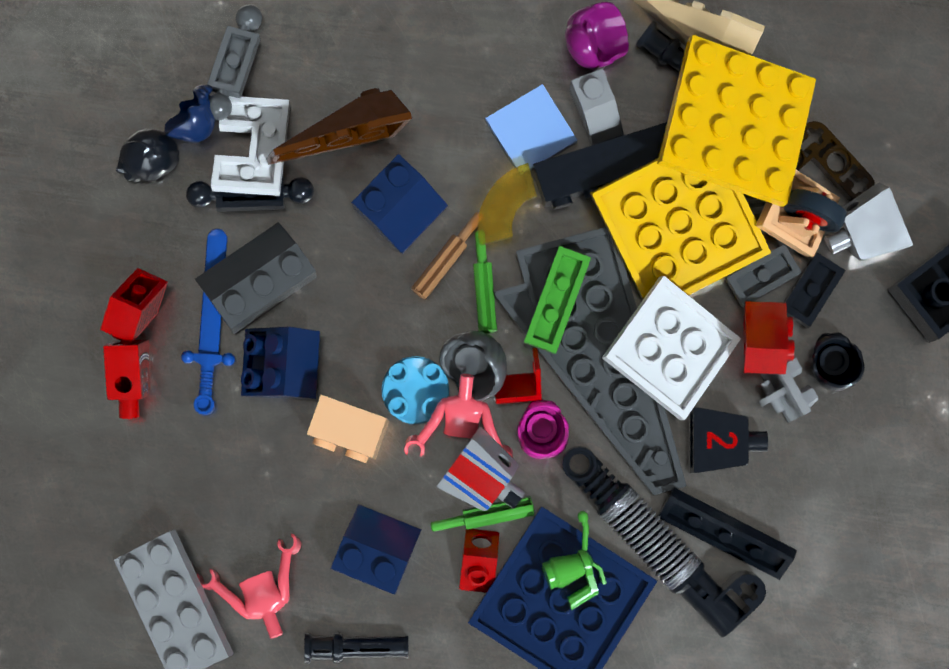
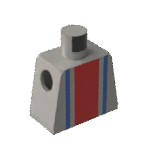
M481 427L478 428L437 485L441 490L482 511H487L497 498L514 509L525 494L522 489L510 482L519 467L518 463Z

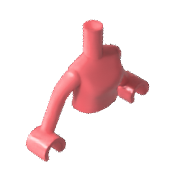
M466 373L460 375L458 395L442 398L420 434L409 436L404 447V452L408 455L409 446L417 444L421 448L420 456H422L425 451L426 441L438 427L445 413V427L443 431L445 435L472 438L478 430L482 416L484 430L512 458L513 451L508 445L501 444L488 404L473 399L474 375Z
M291 534L294 543L290 549L285 548V544L281 539L277 542L279 550L282 551L278 586L272 571L258 574L239 584L244 595L245 605L232 591L220 582V576L215 570L210 568L212 579L208 584H205L203 577L197 574L204 589L214 590L242 617L248 620L263 619L270 639L283 634L276 613L289 602L291 555L298 553L301 549V541L294 534Z

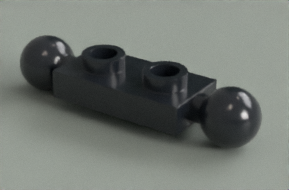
M283 174L280 196L212 191L209 184L203 181L191 183L186 191V198L192 206L203 208L209 205L211 201H216L217 212L285 209V198H290L291 201L297 204H305L314 195L313 184L308 179L298 177L289 184H284Z

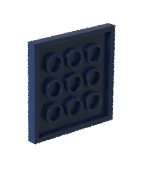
M541 506L468 623L538 669H603L654 588L657 580L588 536L587 552L591 555L593 561L602 567L607 584L603 585L601 583L597 569L592 566L599 594L571 610L567 597L588 585L585 575L562 589L558 587L550 589L542 569V563L547 562L550 557L577 554V551L582 549L583 532Z

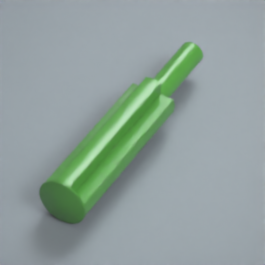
M478 230L475 232L477 263L473 264L478 329L484 333H493L498 330L492 263L487 262L485 232Z
M526 496L520 500L514 509L504 502L493 503L487 511H482L476 507L462 510L463 515L431 522V530L435 532L466 525V530L534 516L533 501L530 496Z

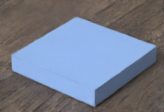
M543 84L488 116L485 120L520 177L531 171L534 163L550 159L578 141Z

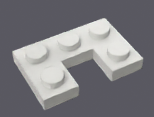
M229 96L232 103V111L226 119L219 120V129L224 132L252 133L249 157L215 155L211 180L212 191L280 196L284 162L268 165L266 158L274 148L287 140L290 100L241 97L239 99Z

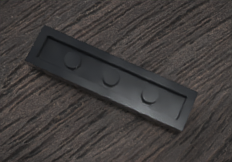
M675 487L658 515L661 520L778 580L782 578L796 556V549Z

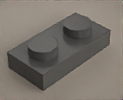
M783 244L771 251L769 255L745 266L725 278L743 308L745 307V301L753 302L802 272L786 245Z

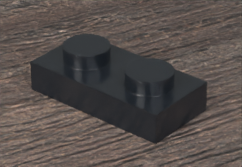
M817 252L784 302L787 306V315L793 317L794 320L803 326L811 327L846 270Z

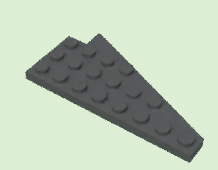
M607 227L516 251L524 284L494 291V295L525 336L527 335L559 246L591 257L557 353L553 354L537 348L538 352L652 495L672 491L674 487L677 489L686 487V481L665 408L602 358L637 309L624 261Z

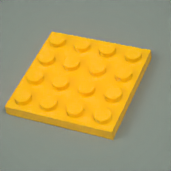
M696 35L690 36L687 40L657 164L784 207L789 201L816 79Z
M658 158L590 193L642 300L661 276H665L683 292L690 295L771 253L760 228L755 226L757 221L743 193L658 165Z

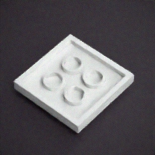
M661 276L602 358L679 420H685L741 338L669 279Z

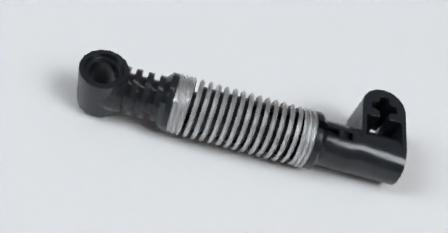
M574 446L566 451L562 460L563 470L567 477L578 487L584 486L582 492L584 494L589 492L588 498L590 500L596 499L594 502L597 506L596 513L605 522H610L609 527H614L613 531H618L617 536H622V540H626V545H630V549H635L634 554H639V558H643V562L647 563V567H652L651 571H656V576H660V580H664V585H667L669 590L674 594H681L721 637L731 633L761 605L765 599L766 588L763 581L756 574L746 570L739 571L720 587L705 571V564L699 559V556H696L694 552L688 553L690 547L684 549L686 543L680 544L682 538L676 540L677 534L671 535L673 529L667 531L669 525L663 527L665 521L658 522L660 516L655 518L656 512L650 513L652 507L646 509L648 503L641 504L643 498L632 505L639 497V494L628 483H621L619 480L614 482L615 476L613 473L608 475L609 469L607 467L601 468L603 463L591 450L583 446ZM576 454L585 455L589 459V466L582 473L574 472L569 465L571 458ZM745 582L747 585H751L754 582L751 587L754 593L751 596L747 594L741 595L743 592L740 588L742 583ZM731 589L747 604L742 610L726 594Z

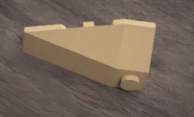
M633 0L685 46L688 38L696 35L752 56L765 28L764 25L723 10L720 16L710 13L703 3L697 1L684 5L679 3V0Z

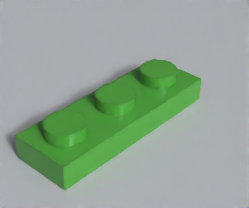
M559 246L524 343L553 354L557 353L591 257Z

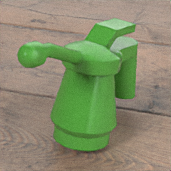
M585 511L578 513V520L582 522L583 526L582 549L578 550L577 554L550 557L547 562L542 563V569L550 589L557 587L562 589L585 575L588 585L567 597L571 610L599 594L592 566L597 569L601 583L603 585L607 584L602 567L595 563L587 552L589 535L587 520L589 517Z

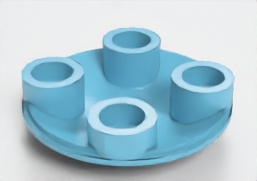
M412 356L397 361L389 368L382 382V398L386 408L395 418L409 424L428 422L438 402L444 397H449V383L444 371L438 364L425 357Z

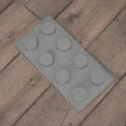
M175 529L114 559L165 669H205L234 654Z

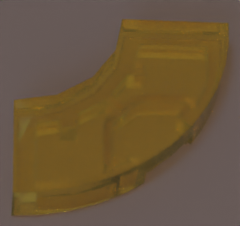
M528 163L520 165L504 174L488 192L482 203L478 218L480 246L513 238L512 222L516 212L525 202L537 197Z

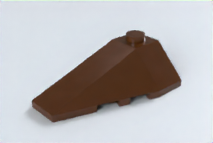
M379 88L366 90L357 99L274 148L266 158L267 163L270 165L393 138L412 119L411 112L392 90L380 92Z

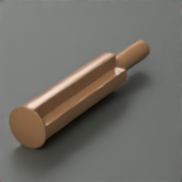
M475 212L457 236L453 234L414 285L410 287L416 295L427 300L430 293L467 247L465 241L483 220L481 213Z

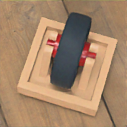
M796 170L788 204L781 207L766 202L755 226L803 256L814 257L825 231H840L847 212L838 204L840 197Z

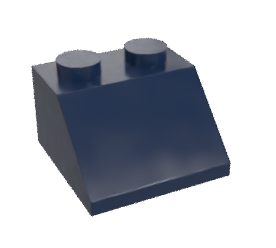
M397 154L351 202L354 210L401 254L448 207L447 203L427 180L400 154Z
M358 504L330 569L395 595L422 529Z

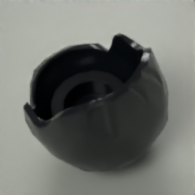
M156 129L139 130L124 142L120 150L116 171L119 174L124 173V178L128 181H155L176 168L179 161V151L177 150L176 142L173 138L167 136L164 131Z
M839 332L823 333L815 344L811 359V369L816 381L827 390L842 391L856 385L864 375L865 365L861 350L856 344L851 343L848 337Z

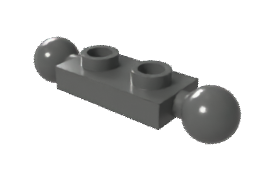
M244 5L237 11L236 23L239 28L227 26L207 85L212 87V92H216V94L209 97L210 109L215 120H224L231 114L232 103L229 96L241 99L261 40L258 33L252 32L258 29L262 23V14L253 5Z

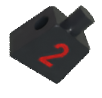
M693 407L691 410V474L745 466L749 463V452H767V431H749V419L747 416Z

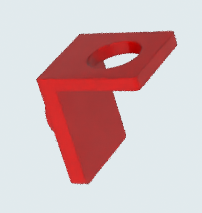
M532 348L533 373L506 375L502 388L495 395L496 404L542 400L541 369L537 348Z
M478 529L466 530L460 590L487 593L495 581L499 532ZM483 538L488 540L491 545L486 548H480L475 546L472 541Z

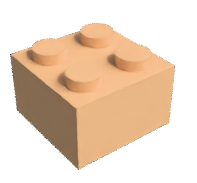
M321 395L307 435L314 437L312 444L333 452L336 446L347 449L345 456L366 463L368 457L376 460L389 420L380 415Z

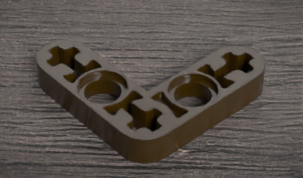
M813 121L806 124L802 143L809 137L806 131L810 133L817 131L821 135L818 138L820 145L813 142L804 151L802 148L800 149L796 170L799 171L809 161H812L849 201L862 194V192L853 193L851 189L854 187V183L849 178H846L844 182L840 179L851 167L855 172L850 177L855 182H860L861 180L865 182L864 192L875 185V181L869 172L823 123ZM836 153L843 157L845 161L843 170L834 171L829 168L827 164L829 155Z

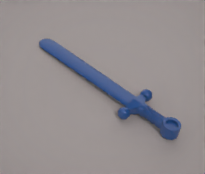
M213 229L207 236L204 272L226 258L227 235L221 229ZM204 292L202 297L198 354L186 350L181 354V359L184 363L195 361L201 365L200 388L198 397L194 400V409L200 415L207 416L215 409V402L212 399L214 366L220 363L231 366L235 362V356L232 353L219 355L221 316Z

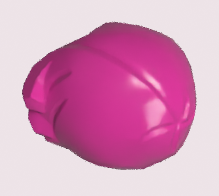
M544 399L532 401L526 408L517 426V438L522 450L530 457L535 459L555 457L561 454L568 444L569 424L555 402Z

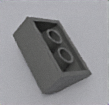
M278 222L195 278V280L231 332L235 334L317 278V274L300 247Z

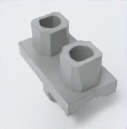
M794 357L793 361L787 360L786 374H761L765 382L760 385L766 394V397L759 400L761 407L771 403L777 414L782 412L788 423L811 412L810 407L818 401V396L813 387L807 385L799 389L793 378L802 373V367L796 357Z

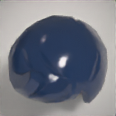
M196 86L193 89L194 98L180 102L179 113L165 124L164 132L167 136L186 142L198 143L211 135L215 125V118L210 109L209 94L213 90L211 86Z

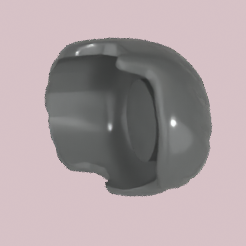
M470 330L452 336L443 344L439 356L440 365L445 374L455 382L458 390L460 375L466 373L474 375L472 390L474 400L484 401L500 391L507 375V361L501 344L495 338L481 331Z

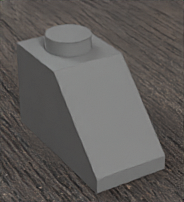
M603 68L571 80L569 91L591 145L624 136L616 100Z

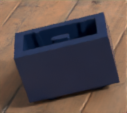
M295 327L245 329L241 396L316 399L320 331Z

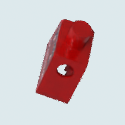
M120 340L113 341L103 346L107 399L118 400L120 419L139 418V399L148 396L150 391L149 340H135L132 344ZM125 377L130 379L132 388L125 384Z

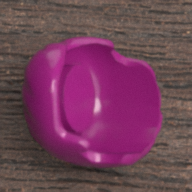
M601 2L583 7L569 17L565 30V42L571 57L581 66L588 69H598L613 64V61L627 54L629 43L626 22L619 9L612 2Z

